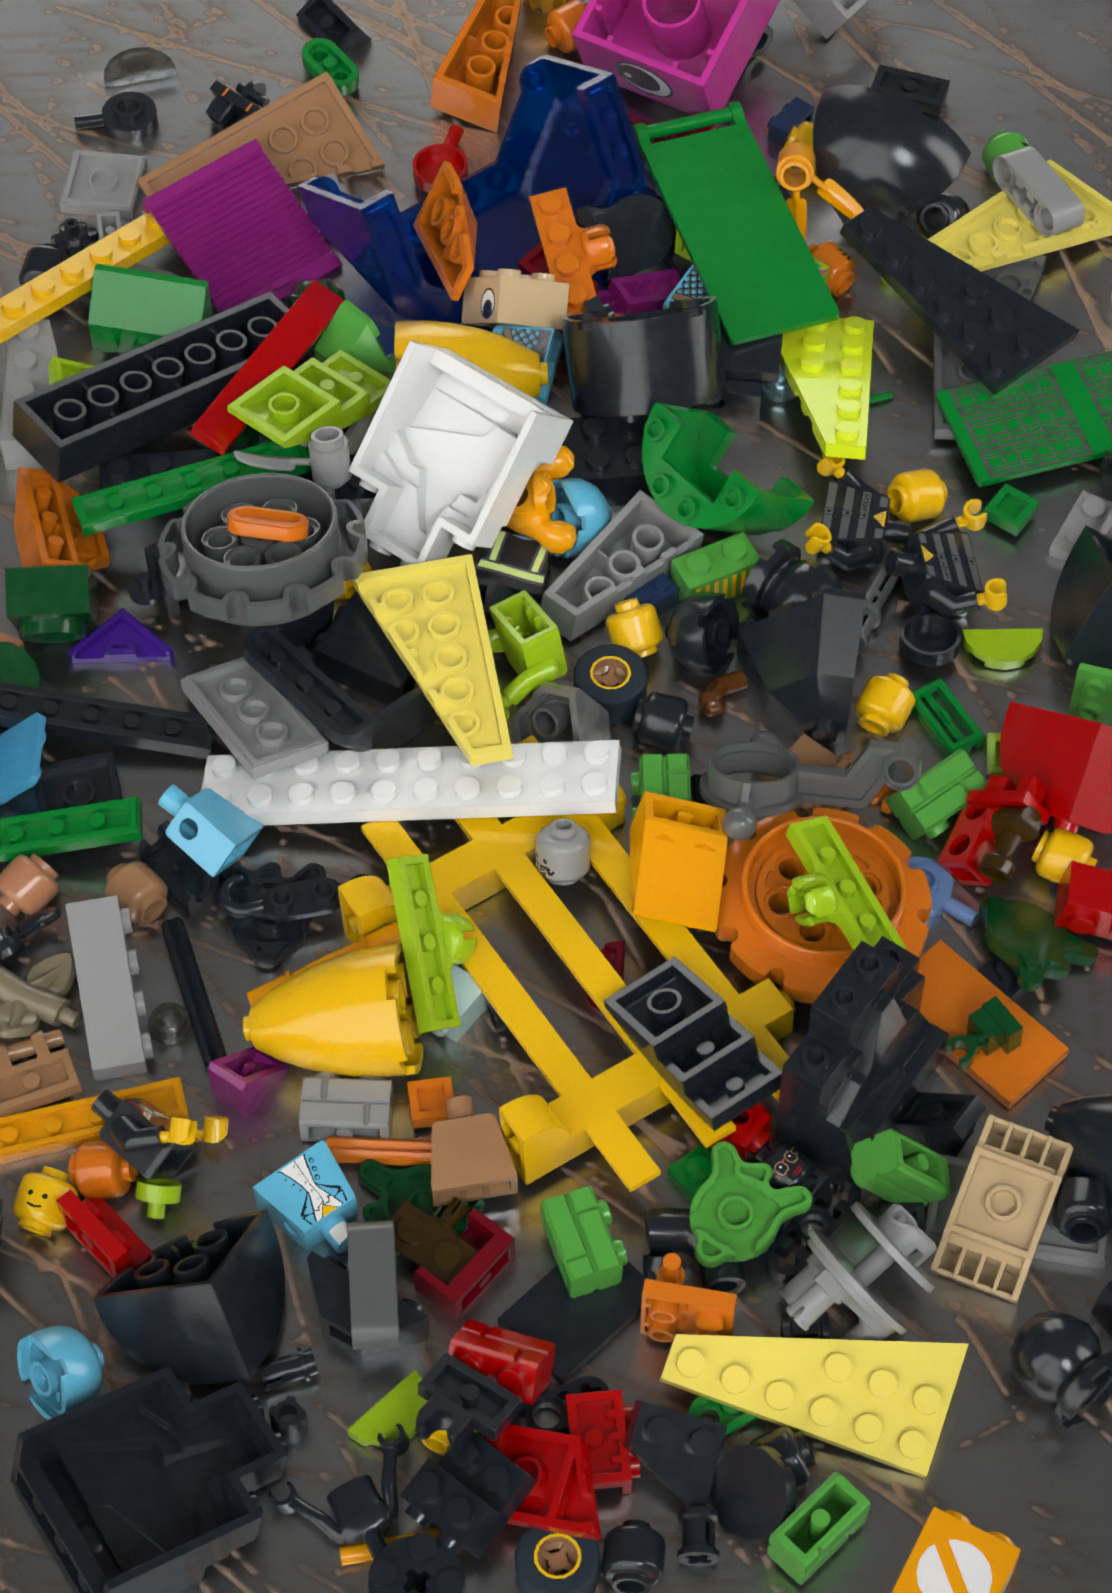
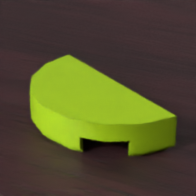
M1043 628L962 629L961 639L967 653H972L976 658L984 661V666L993 669L1009 670L1022 667L1025 661L1032 658L1036 652L1038 653L1041 647Z
M416 1369L347 1429V1434L350 1438L362 1446L374 1445L381 1447L377 1438L379 1433L382 1434L387 1443L395 1442L399 1438L400 1432L396 1427L397 1423L403 1426L409 1439L415 1436L417 1433L416 1418L419 1410L426 1402L424 1398L418 1395V1383L422 1378Z

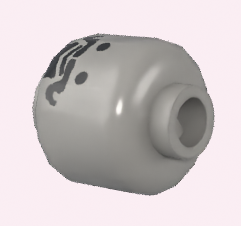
M557 819L543 827L536 835V869L548 882L555 885L566 886L576 883L590 869L591 837L589 833L569 819Z

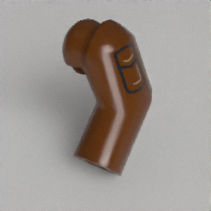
M742 669L712 678L706 683L698 696L699 705L702 704L705 716L711 717L723 713L725 705L721 698L747 689V680Z

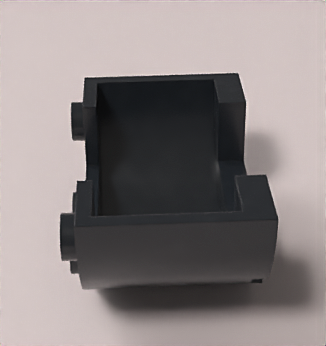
M717 295L678 300V308L601 318L600 311L561 315L572 408L575 412L580 413L581 417H620L622 423L639 422L645 419L644 415L650 414L655 402L686 408L699 404L709 405L721 402V395L727 391Z

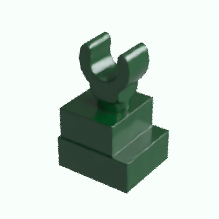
M995 996L984 1003L981 1008L968 1015V1034L951 1037L945 1044V1054H950L956 1049L964 1050L967 1054L959 1059L958 1069H968L973 1064L975 1056L981 1050L988 1056L1001 1047L1006 1054H1009L1021 1046L1023 1027Z

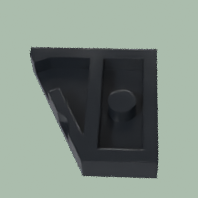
M636 1400L623 1446L638 1461L643 1462L651 1470L652 1475L665 1487H669L686 1504L685 1507H706L727 1426L645 1401Z

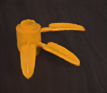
M792 142L785 145L779 153L774 179L776 183L779 182L784 188L793 192V198H788L786 203L804 240L806 239L807 201L804 198H800V190L807 188L811 182L819 187L817 189L819 196L849 219L864 211L862 206L833 179L828 178L823 182L814 175L816 157L811 147L802 142Z

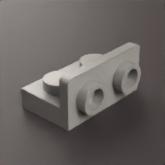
M1082 490L1052 542L1049 556L1066 562L1069 553L1085 526L1112 538V502Z

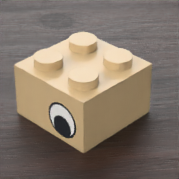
M498 269V271L480 270V276L470 277L464 288L461 324L494 328L496 325L544 327L561 331V315H567L569 283L555 282L554 274L532 273V275H523L520 270Z

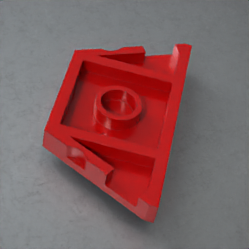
M511 1424L495 1442L487 1437L484 1438L538 1481L506 1524L527 1528L533 1527L548 1532L599 1541L601 1536L588 1443L584 1439L576 1435Z

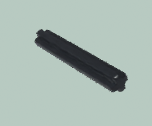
M175 917L163 921L161 925L162 933L204 1065L208 1068L211 1061L224 1057L227 1054L184 920L180 917Z

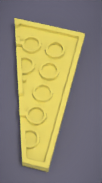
M472 554L361 573L359 578L352 580L354 588L470 765L477 766L513 759L512 746Z

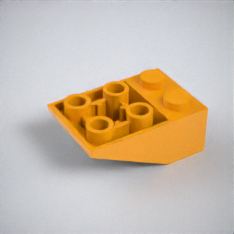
M644 791L630 826L632 915L716 932L728 836L723 829V818L726 814V809Z

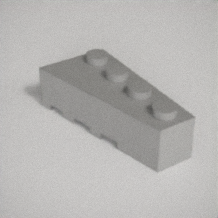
M42 319L9 339L0 430V446L6 470H19V466L44 469L12 436L13 402L18 398L49 386L48 363L52 356L58 357L49 319Z
M639 490L544 592L541 609L557 625L560 634L569 641H572L605 620L610 614L616 612L614 604L624 601L626 596L662 572L670 578L671 560L700 549L704 534L696 528L683 525L672 519L660 508L654 499Z

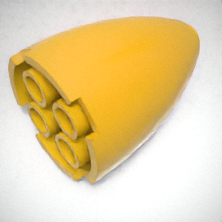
M396 321L394 352L395 358H398L396 360V369L411 340L450 349L533 398L541 394V386L549 385L548 362H540V355L500 334L477 327L449 322Z
M402 943L365 948L343 954L313 965L288 978L252 1005L249 1015L243 1017V1032L246 1041L253 1042L255 1049L279 1061L317 1072L350 1077H393L418 1074L422 1067L423 1046L422 1043L415 1044V1038L419 1037V1030L414 1013L405 958H402L400 952H403Z

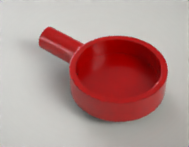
M451 125L443 144L426 146L415 155L412 163L413 178L416 185L423 191L429 193L443 161L452 164L462 186L466 183L468 179V160L466 155L457 148L464 133L461 126Z

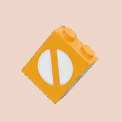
M933 1507L891 1593H1004L1017 1566L1022 1549L1014 1546L1013 1541L1002 1533L996 1531H989L987 1533L971 1525L969 1519L957 1511L949 1509L942 1511Z

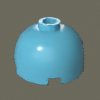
M581 478L553 480L556 505L555 511L551 514V520L566 521L575 526L577 540L572 549L564 554H551L555 557H578L611 522V507L597 486Z
M60 1325L38 1329L26 1335L27 1337L20 1339L17 1346L19 1374L22 1382L28 1379L31 1380L38 1394H31L29 1398L44 1418L49 1420L94 1400L100 1390L102 1368L104 1367V1357L96 1343L90 1342L85 1335L74 1328Z

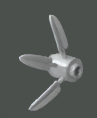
M369 415L350 425L344 435L343 431L335 426H324L314 430L311 434V440L308 443L300 444L302 447L308 446L310 458L262 455L243 451H234V456L244 464L266 470L293 471L296 465L311 466L312 479L315 483L336 489L343 486L352 477V473L349 472L351 466L350 455L357 453L369 426Z

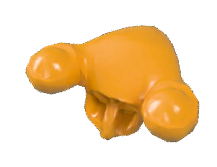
M561 446L553 464L542 463L533 471L507 524L510 530L536 540L548 552L553 554H564L572 549L577 540L575 526L566 521L551 520V514L555 511L556 505L555 487L552 481L567 476L574 468L575 456L567 446Z

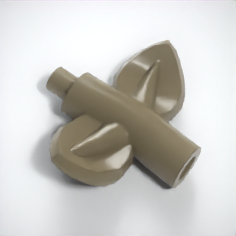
M73 952L59 953L39 961L31 967L25 980L0 965V1000L4 1002L0 1006L1 1038L30 1036V1034L37 1031L40 1021L54 1027H59L62 1024L73 1029L78 1027L82 1020V1013L72 1009L71 1000L65 998L74 983L76 975Z

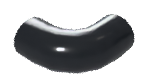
M674 1207L645 1209V1230L650 1255L674 1252L683 1253L691 1257L698 1267L701 1288L736 1294L746 1287L742 1261L725 1262L717 1267L709 1268L701 1265L696 1260L694 1254L696 1243L689 1221L690 1209Z

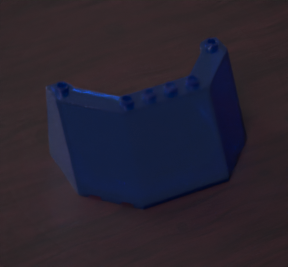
M546 54L524 66L519 77L521 93L496 160L460 179L478 223L474 270L470 277H479L480 270H519L518 261L541 242L529 199L530 196L566 187L575 218L576 211L581 206L587 205L594 208H602L627 194L643 191L648 177L614 73ZM315 176L297 186L310 221L395 313L416 321L462 323L464 290L458 301L451 300L413 226L425 199L400 212L393 192L384 190L364 201L341 192L337 183L326 176ZM607 270L596 272L592 275V279L600 284L603 282ZM466 325V326L477 327V328H480V329H483V330H487V331L493 332V328H490V327Z

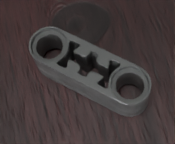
M394 1221L347 1223L353 1350L400 1347Z

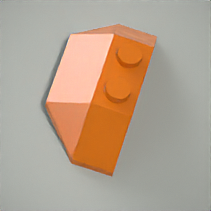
M19 466L14 532L22 567L88 564L92 572L109 567L111 560L103 531L83 536L71 498L81 494L65 484L66 480L58 483L44 469Z

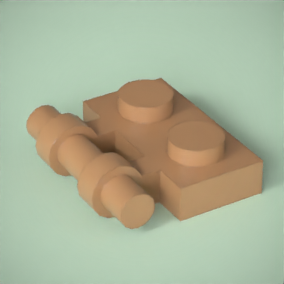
M60 1028L43 1033L42 1029L30 1034V1038L5 1046L4 1042L0 1043V1117L25 1112L82 1093L68 1049L65 1048L53 1053L49 1051L50 1049L65 1045ZM36 1054L37 1058L14 1066L11 1064V1062Z

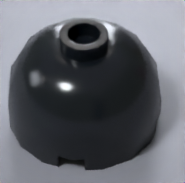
M715 592L693 594L683 599L673 611L672 616L667 620L665 625L666 639L669 642L674 657L684 667L702 673L719 675L726 671L733 661L735 652H727L730 648L731 639L737 640L739 614L734 600L725 598L727 594Z

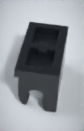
M166 820L158 826L157 834L159 839L156 843L150 845L145 839L140 841L138 847L140 861L145 862L165 882L168 887L167 900L185 921L189 923L219 902L218 875L215 877L209 875L166 835L165 831L170 824V821Z

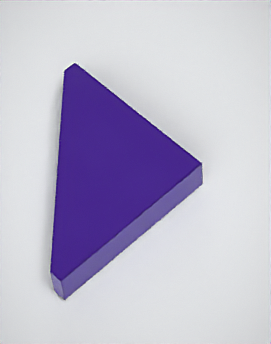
M124 608L120 609L67 652L68 659L73 664L170 662L175 658L174 650Z

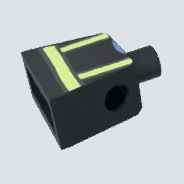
M500 531L492 548H485L474 566L477 578L498 580L516 594L525 590L541 607L543 594L549 585L552 556L550 552L534 539L520 534Z

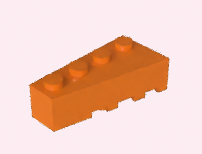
M477 0L433 78L431 108L497 133L519 20L521 0Z

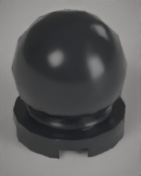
M781 539L772 545L773 549L777 551L766 562L760 558L750 572L742 589V594L747 596L748 600L741 603V607L756 616H761L767 612L769 615L770 610L791 601L801 604L810 600L812 592L824 587L842 590L843 587L841 580L828 566L811 559L800 560V548L785 539Z
M1048 1311L1033 1316L1017 1331L1010 1349L1012 1373L1026 1393L1041 1402L1057 1403L1053 1419L1067 1432H1073L1086 1423L1080 1415L1093 1403L1102 1409L1112 1398V1351L1102 1355L1100 1339L1087 1322L1069 1313Z

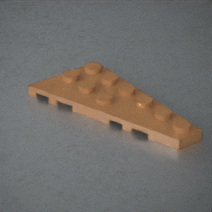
M326 71L137 179V185L145 198L255 138L261 145L263 152L271 160V163L275 165L276 170L279 171L280 176L283 177L284 182L287 183L288 188L321 182L326 175L331 173L340 178L384 169L385 163Z

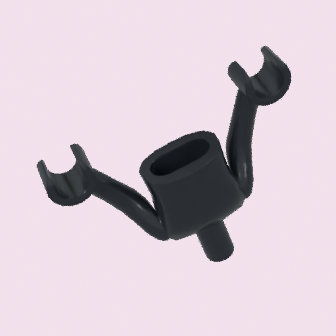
M396 1424L400 1435L392 1443L385 1442L381 1433L377 1436L384 1450L381 1477L383 1499L378 1493L370 1475L356 1477L328 1494L326 1499L335 1515L337 1524L325 1512L301 1498L294 1485L289 1481L286 1482L290 1489L288 1498L283 1501H277L270 1490L268 1492L269 1501L281 1515H290L295 1511L341 1546H346V1544L352 1546L364 1542L374 1561L377 1555L387 1546L381 1532L387 1529L392 1524L393 1519H396L398 1516L397 1457L405 1454L410 1445L405 1429L401 1424Z

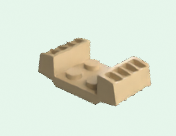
M989 1114L946 1223L930 1268L931 1273L1018 1305L1045 1225L1069 1167L1073 1152L1071 1144Z

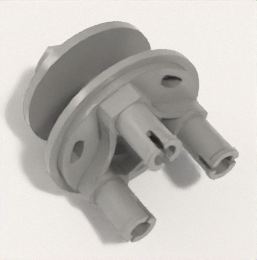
M856 1201L850 1207L851 1210L880 1244L855 1266L828 1238L812 1227L807 1231L810 1237L807 1244L813 1251L806 1259L808 1264L783 1288L781 1287L778 1292L790 1305L786 1308L788 1314L794 1317V1321L805 1331L834 1303L840 1305L843 1302L858 1315L859 1323L842 1339L884 1341L890 1334H894L897 1331L903 1335L908 1329L895 1310L871 1283L897 1261L919 1285L931 1293L936 1286L920 1265L936 1251L937 1247L935 1242L918 1228L916 1220L901 1205H891L876 1219Z

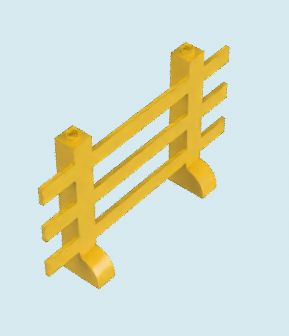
M532 735L516 744L539 742ZM620 785L618 787L617 813L516 816L501 824L497 817L454 819L470 839V842L430 863L440 912L444 914L459 913L467 918L475 929L470 932H462L463 940L477 939L475 952L468 962L461 964L462 967L470 975L482 994L559 1096L557 1099L547 1103L539 1095H526L499 1107L501 1132L515 1169L526 1185L596 1146L630 1192L660 1176L661 1170L628 1127L670 1102L705 1148L736 1131V1126L732 1121L713 1131L660 1076L606 1009L604 1000L627 985L536 869V835L543 827L551 824L554 820H572L589 833L591 837L590 864L664 958L668 961L675 956L726 1001L728 1014L755 1036L757 1049L779 1069L782 1070L783 1064L789 1058L777 1042L793 1032L795 1006L786 991L778 990L771 980L767 978L739 994L685 926L632 915L630 856L610 832L625 823L627 797ZM375 821L361 826L363 834L385 863L386 860L399 856L422 854L398 821ZM362 876L338 886L344 933L351 944L360 941V935H367L397 921L391 886H386L379 877ZM507 888L634 1055L591 1078L465 910ZM780 1089L772 1094L778 1103Z

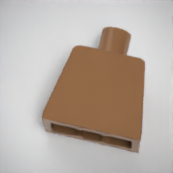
M462 1095L448 1099L446 1101V1108L449 1120L437 1121L432 1124L431 1190L433 1207L449 1205L453 1197L460 1199V1202H467L518 1193L517 1172L495 1114L475 1115L472 1097Z

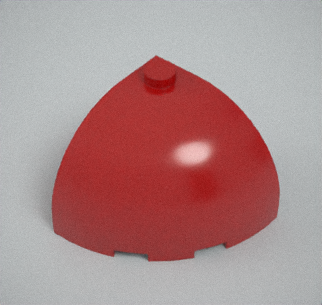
M1010 701L1000 737V763L1003 776L1009 778L1017 787L1022 776H1035L1048 788L1041 805L1051 814L1050 817L1055 818L1053 827L1077 834L1079 826L1100 833L1112 834V727L1100 722Z

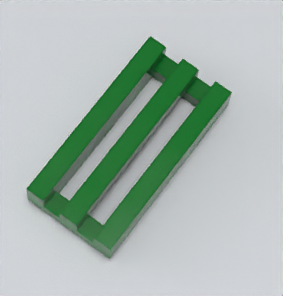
M942 678L912 691L916 700L912 709L913 714L946 757L960 748L969 753L971 752V747L976 746L979 748L985 744L986 736ZM935 692L968 737H963L951 721L949 714L944 708H941L931 693Z

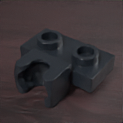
M445 1353L418 1383V1395L427 1400V1402L418 1412L416 1432L420 1439L425 1440L435 1431H447V1438L450 1444L447 1446L446 1453L449 1457H455L473 1438L474 1430L495 1442L521 1412L522 1398L448 1353Z

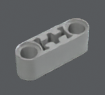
M1029 146L994 158L992 172L996 183L1043 236L1048 237L1080 227L1083 224L1085 212L1081 200L1035 148Z

